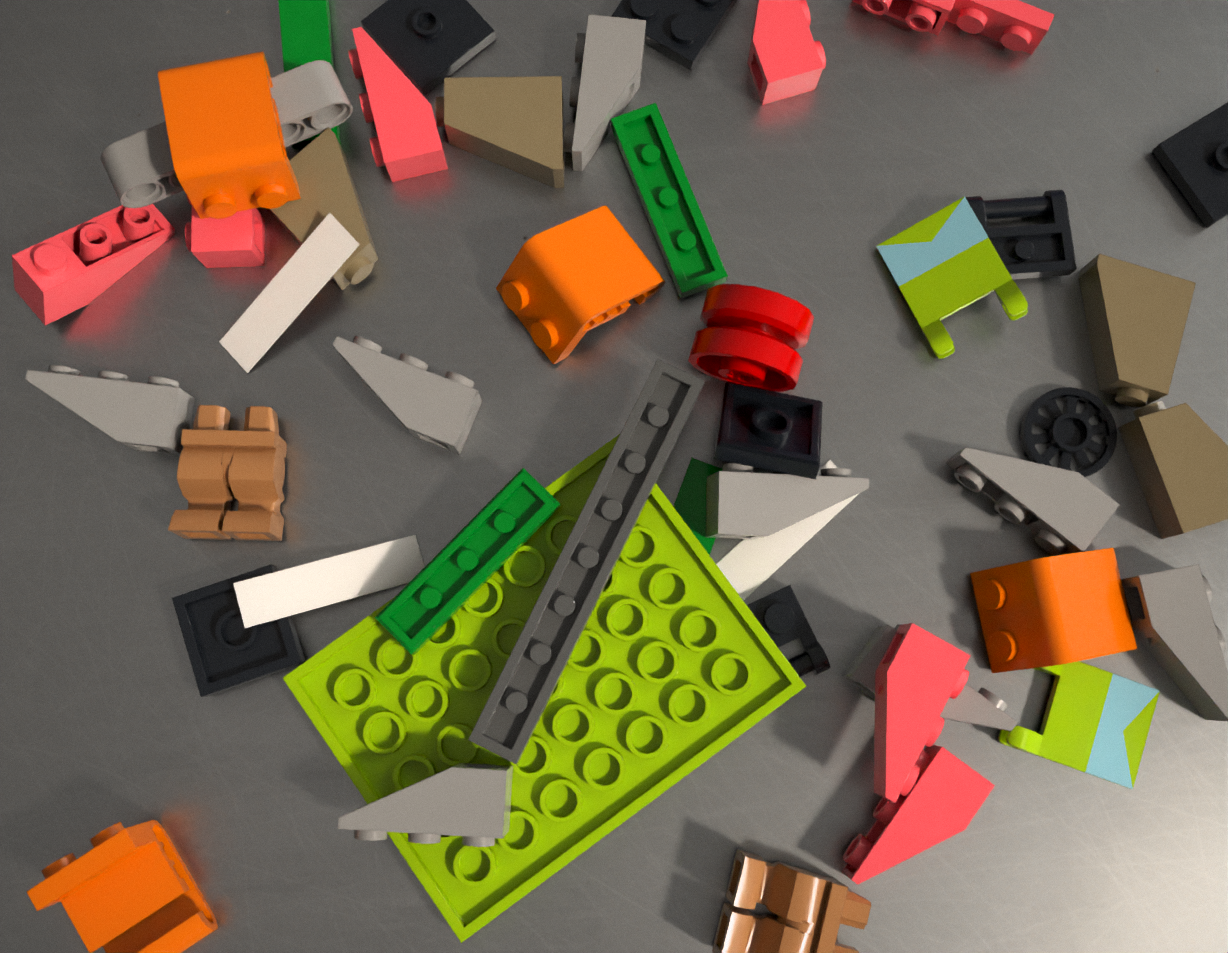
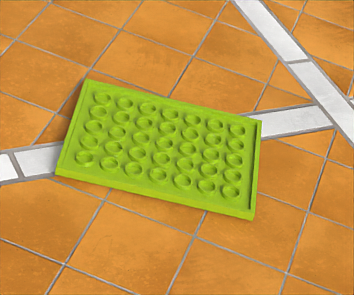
M619 435L545 487L561 504V507L415 655H411L375 618L394 599L392 598L283 677V680L367 804L459 763L513 766L509 832L503 839L495 838L494 846H466L462 844V836L441 835L440 843H412L408 841V833L387 832L461 943L806 687L797 672L658 485L655 484L519 763L514 764L468 740Z

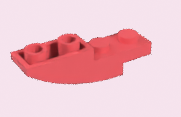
M852 0V2L862 5L870 13L887 15L906 23L915 31L930 32L938 36L945 22L948 21L956 24L965 32L979 33L1001 42L1003 46L1010 50L1024 51L1031 55L1048 32L1055 15L1019 0Z

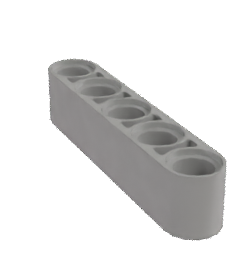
M312 61L271 78L273 87L270 90L278 108L285 148L322 133L328 127L331 129L340 125L352 114L353 107L332 65L327 61ZM166 121L116 141L102 151L101 161L119 201L124 207L141 208L184 191L174 170Z

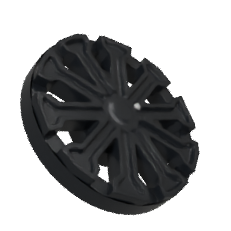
M1072 387L1051 390L1037 398L1024 413L1020 433L1021 446L1029 457L1030 462L1052 466L1049 461L1059 451L1057 468L1071 470L1072 455L1079 467L1078 471L1075 472L1088 477L1101 470L1114 453L1117 442V428L1114 418L1108 407L1098 397L1088 391ZM1056 398H1061L1064 401L1063 413L1056 403ZM1077 400L1085 402V408L1080 414L1076 413ZM1044 407L1050 419L1040 415L1038 409ZM1093 415H1099L1101 422L1097 425H1091L1088 420ZM1032 424L1047 432L1033 434ZM1101 435L1106 439L1105 444L1102 445L1091 440L1092 436ZM1050 443L1043 453L1039 454L1035 445ZM1084 450L1094 454L1097 460L1094 463L1090 462Z

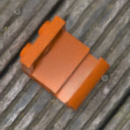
M263 51L158 71L174 170L179 183L200 219L209 217L223 219L239 211L259 207L267 209L278 208L286 204V202L301 199L298 182L287 157L278 108L271 95L270 88L273 87V83Z
M605 205L531 237L519 250L497 285L496 290L502 296L506 306L515 313L530 333L534 343L542 349L554 365L569 356L587 331L625 313L631 305L628 301L633 298L639 305L646 302L666 282Z
M1114 548L1043 557L970 573L992 673L1061 665L1137 649Z
M150 820L124 828L122 823L118 822L106 828L90 839L94 847L92 850L76 859L74 853H70L53 862L41 871L45 880L26 891L37 911L61 902L89 953L103 947L106 953H182L218 928L217 920L165 829L156 820Z

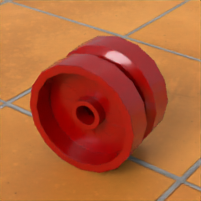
M719 284L708 288L700 316L701 321L707 328L696 331L688 359L692 366L704 374L726 383L729 382L774 392L793 390L797 385L803 359L795 349L805 347L809 340L814 320L810 309L797 300L783 294L756 286Z

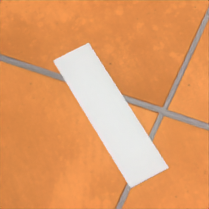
M329 213L219 341L220 344L249 373L360 244Z
M829 460L819 469L817 476H821V469L837 468L836 465ZM858 494L770 536L755 540L743 539L716 565L744 601Z
M416 535L243 580L233 583L244 627L248 628L409 583L425 566Z

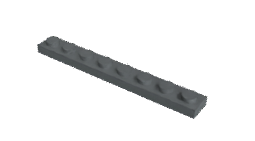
M657 359L468 739L469 741L514 764L519 763L704 386V380Z

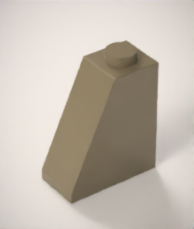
M562 76L444 78V97H436L435 102L436 122L438 127H445L450 145L553 188H564Z
M328 127L289 160L298 182L301 199L286 202V204L278 208H266V210L300 246L329 213L336 218L360 244L331 277L334 283L343 290L350 283L355 285L363 281L373 270V263L378 260V256L345 153L335 133Z
M1098 254L1080 270L1078 280L1099 391L1116 396L1115 400L1120 404L1130 407H1143L1169 393L1196 283Z
M1159 401L1134 410L1135 420L1118 427L1160 538L1164 539L1227 520L1228 445L1187 403L1166 409L1164 402Z

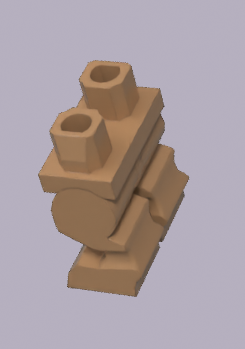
M199 405L193 430L182 429L181 445L184 447L180 454L177 470V481L182 495L188 500V509L174 511L168 530L184 539L231 540L232 537L236 540L282 541L284 518L280 513V504L284 501L282 487L285 478L284 458H286L287 443L279 436L277 413L271 407H247L245 410L244 431L229 430L230 411L226 407ZM234 498L238 501V511H230L231 502Z
M737 849L725 895L731 904L725 902L723 904L712 951L713 953H859L854 947L836 943L840 924L864 930L868 922L871 902L849 890L846 885L836 878L789 866L780 861L775 863L766 862L759 855ZM757 902L765 905L770 912L777 915V918L766 913L763 915L754 914L749 909L755 910Z

